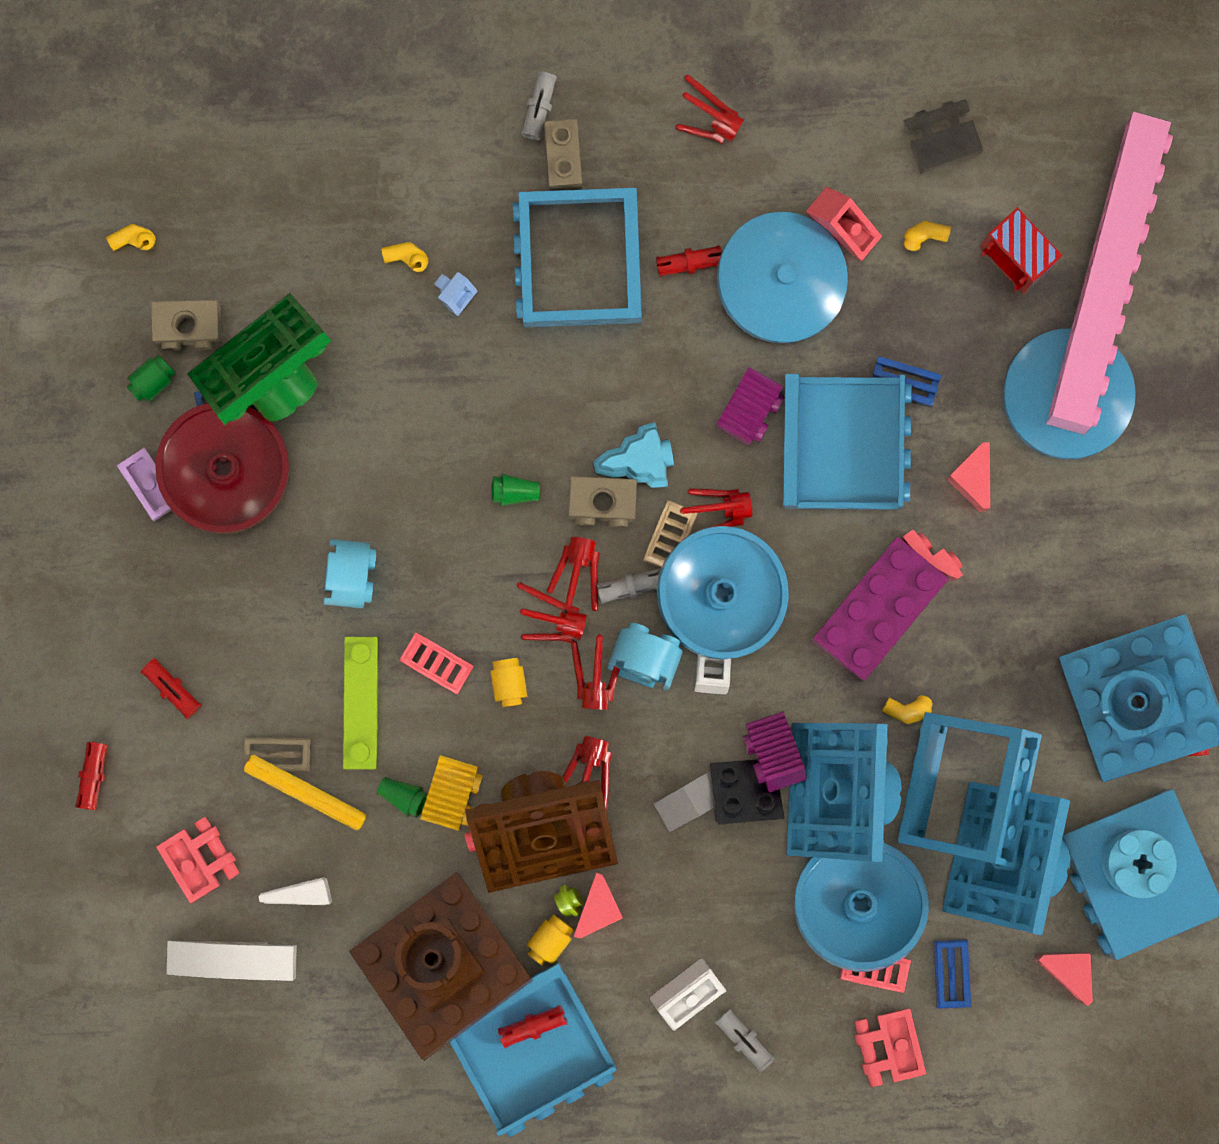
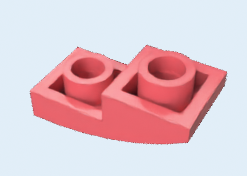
M913 529L901 538V540L937 568L949 580L955 581L963 576L959 570L963 566L957 556L952 551L947 553L944 548L935 555H932L929 550L933 547L922 532L917 534Z

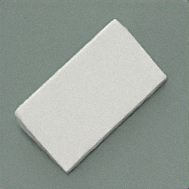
M699 959L653 994L650 1000L671 1029L675 1031L725 993L726 989L705 961Z

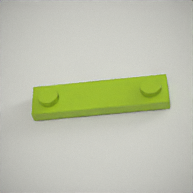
M345 637L343 769H377L378 637Z

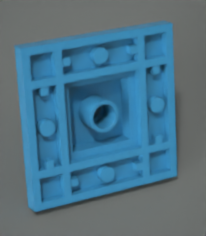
M1187 614L1059 657L1103 782L1219 745V703ZM1137 695L1144 698V706H1139L1136 702Z
M792 723V735L804 764L807 779L789 786L787 856L882 862L884 825L889 824L895 818L902 798L899 795L900 791H902L900 776L896 768L886 761L888 724Z
M969 781L956 845L986 851L999 791L998 786ZM1030 792L1014 868L954 855L942 912L1043 935L1050 898L1063 888L1068 877L1067 869L1070 868L1069 849L1062 839L1070 800Z

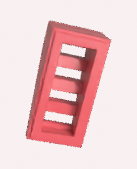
M417 632L399 660L457 695L474 668L473 665ZM421 644L427 646L418 663L412 661ZM434 650L439 654L430 669L427 670L424 668V665ZM446 657L450 662L441 677H439L435 673ZM458 664L462 668L451 684L447 679L455 665Z
M903 958L895 963L900 965L896 984L890 983L893 965L885 969L883 981L877 980L879 970L872 971L871 977L868 978L864 977L865 972H858V975H855L850 970L840 968L838 978L904 993L911 960Z

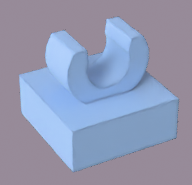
M459 272L456 273L452 280L441 274L434 283L441 292L438 299L456 316L460 315L477 293V289Z

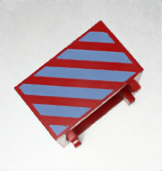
M1018 207L988 233L979 246L983 250L980 255L983 258L987 255L1015 284L1013 290L1015 292L1020 290L1023 294L1049 272L1063 256Z

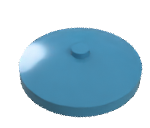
M772 212L748 221L728 240L718 262L717 287L727 314L743 331L766 342L794 343L817 334L837 315L847 291V266L837 241L822 225L813 219L797 213Z
M1071 328L1046 332L1027 343L1012 360L1003 384L1004 410L1017 436L1038 453L1062 460L1090 457L1114 443L1130 422L1136 397L1131 369L1124 356L1117 349L1113 364L1107 365L1105 376L1110 377L1104 396L1099 395L1097 407L1101 408V414L1097 426H1091L1087 433L1082 435L1046 424Z
M711 527L686 537L668 554L658 577L657 602L665 626L673 637L680 640L681 645L693 653L707 658L733 659L760 649L776 634L784 620L788 607V581L778 556L762 539L746 530L735 527Z
M884 843L882 862L813 857L805 866L798 880L794 897V912L801 935L818 956L828 963L845 970L870 972L894 965L913 950L926 927L929 899L924 880L912 861L896 848Z

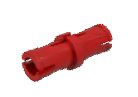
M716 245L715 247L694 251L691 248L684 249L683 253L657 256L656 264L659 277L687 271L688 274H693L697 269L718 266L722 252L721 246Z
M156 658L152 659L141 670L140 673L161 692L159 696L163 700L168 699L186 719L194 715L202 706L182 686L183 681L179 677L174 678ZM161 678L181 697V699L161 680Z
M95 742L86 743L82 771L78 773L80 784L75 808L97 811L101 782L105 780L103 769L108 745Z
M559 1004L536 1015L529 1013L525 1015L523 1020L498 1028L499 1036H503L500 1038L502 1045L506 1049L529 1038L536 1040L541 1038L542 1033L568 1025L567 1018L563 1017V1015H566L563 1007Z

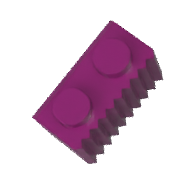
M749 367L719 418L716 428L749 447L753 440L760 442L769 426L764 423V420L769 412L776 414L785 398L780 395L783 386Z
M784 711L746 723L748 734L742 737L748 755L755 753L758 763L754 764L753 768L759 784L765 782L768 791L773 792L774 790L791 786L794 783L798 784L800 781L807 779L804 764Z

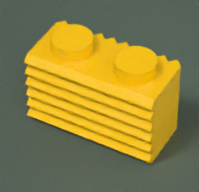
M440 755L420 819L460 831L462 825L468 826L465 810L474 808L468 806L471 793L478 794L483 775L478 774L479 767Z

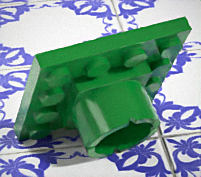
M289 293L187 374L224 425L241 418L251 404L256 407L266 420L278 421L294 413L297 406L302 407L314 394L318 382L315 375L304 362L322 354L326 349V345L331 342V339Z

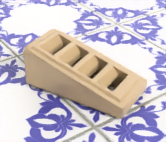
M667 500L643 562L662 568L666 558L653 553L655 547L668 553L674 547L659 542L660 535L675 542H681L689 536L698 513L681 514L680 509L683 506ZM673 512L687 518L686 525L668 518L669 513ZM668 524L680 529L683 533L679 536L663 529L664 525Z

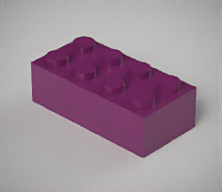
M897 536L810 641L862 683L869 677L949 578Z

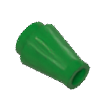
M502 473L500 477L493 476L491 485L492 503H499L500 506L528 501H539V481H529Z
M388 777L382 779L377 789V795L383 797L407 817L412 815L417 818L422 813L428 793L423 792V787L392 780Z

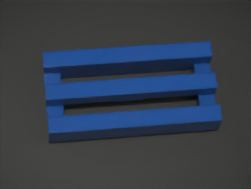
M880 356L877 358L872 378H900L898 375L881 371L883 366L932 381L931 385L905 378V384H912V388L929 392L928 397L911 393V402L928 407L933 406L941 374Z
M968 940L933 941L936 1007L938 1009L971 1007ZM954 947H960L963 995V1000L957 1001ZM942 948H947L949 1001H944Z

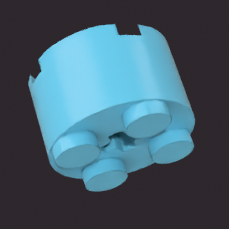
M330 539L329 546L335 547V553L329 552L324 591L331 592L330 598H324L323 605L364 608V602L370 603L372 600L373 582H367L368 570L375 569L376 549H370L369 542Z
M630 623L629 628L620 629L607 668L610 671L613 670L614 666L619 668L618 676L634 683L654 688L656 682L663 684L661 690H669L683 653L679 648L680 640L662 634L661 638L648 633L649 629L637 623Z
M1126 830L1118 834L1106 845L1101 861L1102 871L1110 885L1117 892L1136 898H1151L1164 893L1172 883L1177 868L1176 856L1171 843L1161 835L1148 830ZM1141 856V860L1145 861V866L1138 871V867L1133 866V860H1138Z

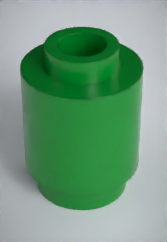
M158 354L153 359L151 357L148 358L127 377L131 382L127 389L139 402L144 398L150 402L172 382L171 378L176 373Z

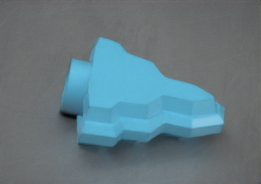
M653 422L640 426L637 434L624 438L620 448L604 452L593 461L595 474L609 478L626 476L628 479H636L637 483H647L650 488L668 487L666 467L674 466V460L669 439L660 440L656 423Z

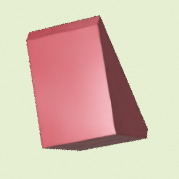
M983 442L946 479L979 512H986L990 509V442Z
M596 872L574 937L583 938L623 919L611 890L601 873Z
M1057 952L1036 954L1034 959L1082 1004L1089 1006L1093 1002L1090 953Z

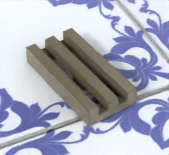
M244 737L243 771L251 755L259 758H303L302 765H272L284 771H310L311 738ZM251 744L303 745V751H251Z

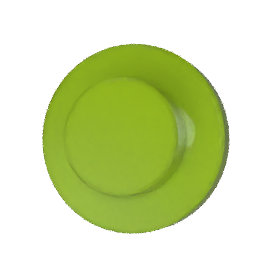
M566 884L561 886L559 892L554 894L559 910L565 917L580 915L582 912L581 906L584 904L580 893L575 887L570 888Z

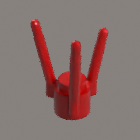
M688 74L685 75V80L719 108L720 111L718 112L698 98L684 92L683 98L715 118L711 128L715 129L716 132L677 124L675 128L689 134L713 139L720 144L723 143L724 139L732 142L744 119L737 116L738 112L725 105Z
M691 488L688 490L689 495L724 498L722 503L697 505L680 509L681 514L723 510L725 518L731 517L730 520L713 527L744 525L745 518H752L749 492L739 493V489L714 490Z
M571 537L569 546L564 545L562 557L547 588L549 594L553 593L569 559V564L573 565L565 603L567 608L572 606L580 569L588 568L590 563L591 607L593 611L598 610L597 583L600 553L595 551L596 542L593 540Z
M521 582L517 583L519 589L566 612H560L558 617L522 608L520 610L521 615L557 624L556 631L562 632L522 634V640L563 641L571 643L572 638L581 640L586 622V614L578 613V607L571 606L567 608L565 603Z
M600 634L596 636L593 682H587L586 688L577 641L573 640L571 647L578 687L577 699H582V708L608 710V702L614 701V690L620 669L614 666L606 689V683L600 682L603 636Z
M584 736L582 744L577 743L575 753L562 778L567 783L581 758L580 763L586 764L581 782H589L592 768H600L602 762L601 789L607 810L609 765L612 757V752L608 751L610 743L598 738Z

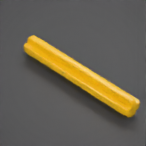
M251 755L244 766L245 773L354 830H359L366 819L364 812L255 755Z

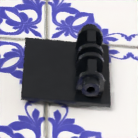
M757 759L710 763L716 807L714 815L718 825L784 819L780 789L769 792L765 782L759 784L753 765L758 763Z

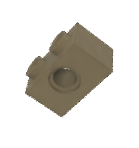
M577 119L544 121L550 191L582 190Z
M218 300L151 302L152 342L157 346H161L162 351H180L181 346L194 345L195 350H212L214 345L223 344L222 305ZM184 320H194L195 327L192 332L188 334L180 333V324Z
M571 476L569 519H576L575 524L581 526H595V520L609 521L608 526L628 527V522H635L637 480ZM605 494L612 499L613 503L610 509L599 511L594 507L593 501L598 495Z

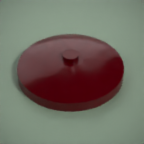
M205 403L182 414L165 432L156 455V479L165 502L185 523L209 533H236L262 522L277 507L285 493L289 479V458L280 433L272 422L266 420L260 412L248 407L241 418L224 425L210 405Z

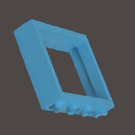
M637 188L519 192V202H513V222L520 221V234H514V253L521 254V266L515 267L516 286H522V299H516L517 318H523L524 328L641 323ZM624 202L628 308L533 312L529 205Z
M925 712L920 728L917 753L913 761L910 786L906 794L903 819L899 827L898 843L1014 868L1042 735L1020 728ZM948 727L1010 738L986 851L924 838Z

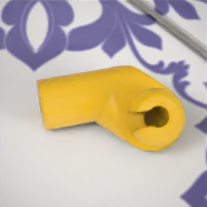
M921 221L907 229L904 234L906 238L904 240V247L910 251H918L921 243L929 238L947 243L951 227L930 221Z
M129 224L106 237L113 251L127 244L147 251L153 248L156 240L152 231L136 224Z
M411 242L381 247L384 263L401 260L415 272L424 271L428 265L426 253Z
M923 695L918 696L917 700L907 705L889 697L882 712L905 724H912L923 720L925 712L931 713L933 703L929 697Z

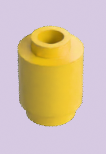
M512 658L492 662L493 670L490 673L495 702L502 701V707L522 705L521 698L528 696L523 666H519V659Z
M553 914L549 920L545 919L526 944L531 948L528 955L543 966L546 962L553 965L572 940L570 936L574 929Z

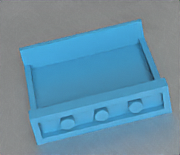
M786 374L783 499L785 509L903 510V502H910V482H904V469L911 468V449H904V436H911V416H905V403H911L912 384H905V375H900V378L799 377V374Z
M1165 789L1154 794L1155 796L1066 834L1063 833L1062 839L1068 846L1070 866L1074 873L1070 875L1072 885L1077 893L1082 892L1087 905L1083 906L1085 915L1091 925L1096 924L1100 936L1096 937L1102 953L1104 955L1109 954L1111 959H1121L1219 917V893L1173 789ZM1126 830H1148L1161 835L1171 843L1176 856L1177 868L1172 883L1164 893L1151 898H1136L1117 892L1110 885L1102 871V854L1106 845L1115 836ZM1140 856V859L1133 860V866L1138 867L1139 871L1140 868H1144L1145 861H1142Z
M559 962L532 976L533 981L450 1042L491 1117L498 1136L506 1133L508 1137H511L526 1128L524 1122L533 1117H536L538 1121L548 1117L555 1112L553 1106L563 1100L566 1101L567 1105L585 1095L583 1089L592 1084H595L596 1088L605 1085L614 1079L612 1073L617 1071L614 1061ZM559 1004L563 1007L566 1014L563 1017L567 1018L568 1025L542 1033L541 1038L536 1040L529 1038L506 1049L502 1045L500 1038L503 1036H499L498 1028L523 1020L525 1015L529 1013L536 1015Z

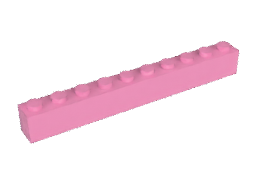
M1133 112L1126 122L1047 418V425L1085 435L1091 426H1097L1101 414V408L1097 407L1099 395H1105L1110 377L1105 376L1107 365L1113 364L1118 346L1113 345L1115 334H1121L1126 316L1121 315L1123 304L1129 303L1134 285L1129 284L1131 273H1137L1142 255L1137 254L1139 243L1144 244L1149 231V225L1145 224L1147 213L1152 214L1157 200V195L1152 194L1155 183L1159 184L1165 170V165L1160 164L1163 153H1168L1173 139V135L1168 134L1171 122Z

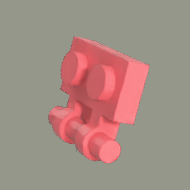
M206 817L194 823L201 834L198 837L192 839L187 829H184L156 846L190 904L221 886L214 875L218 871L223 870L228 880L240 874L234 864L236 861L235 857L231 852L228 853L218 838L220 836L216 826L212 828ZM205 844L208 845L216 858V861L209 865L199 851V848Z
M910 1008L877 1015L880 1029L870 1031L867 1018L854 1021L857 1031L854 1037L856 1045L861 1047L864 1059L862 1069L864 1075L868 1076L870 1087L883 1084L880 1072L890 1070L893 1082L926 1075ZM883 1040L887 1058L877 1060L873 1042Z

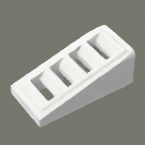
M697 654L694 691L727 694L730 685L731 659H712ZM704 663L723 664L722 668L705 667ZM704 676L721 677V679L704 678Z
M325 877L266 891L258 896L259 901L265 904L327 905L332 903L328 881Z

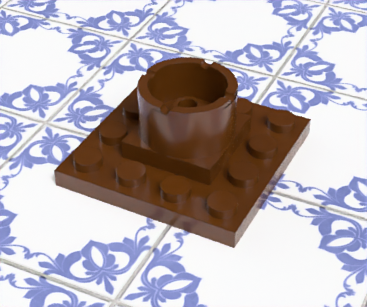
M549 771L532 772L531 775H526L525 773L511 779L503 787L501 792L502 802L480 804L475 808L465 810L467 823L488 893L618 864L600 780L583 781L567 787L564 779L556 773Z
M457 872L349 951L413 1048L424 1061L533 981ZM438 958V962L433 965L434 961Z

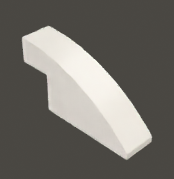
M167 941V974L204 978L293 981L296 979L297 945H271L268 942Z

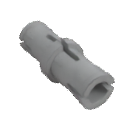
M537 72L532 96L526 102L528 111L521 136L531 140L541 139L546 115L552 109L550 100L557 76L548 72ZM541 94H543L542 99H541V102H540L538 114H537V117L535 118V115H536V112H537V109H538V104H539V101H540V97H541Z
M661 568L635 575L627 573L623 578L597 583L601 604L626 597L634 599L637 598L638 594L657 590Z
M730 1008L715 1021V1024L734 1043L733 1048L737 1052L741 1051L760 1073L775 1060V1057L755 1037L757 1033L753 1029L749 1030ZM735 1029H737L741 1033V1035L751 1044V1046L756 1050L755 1052H753L749 1048V1046L739 1037V1035L734 1031Z

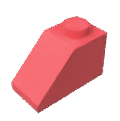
M827 186L806 211L814 221L827 229L838 244L861 261L882 237L850 197Z

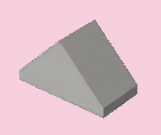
M711 771L653 803L669 832L715 807Z

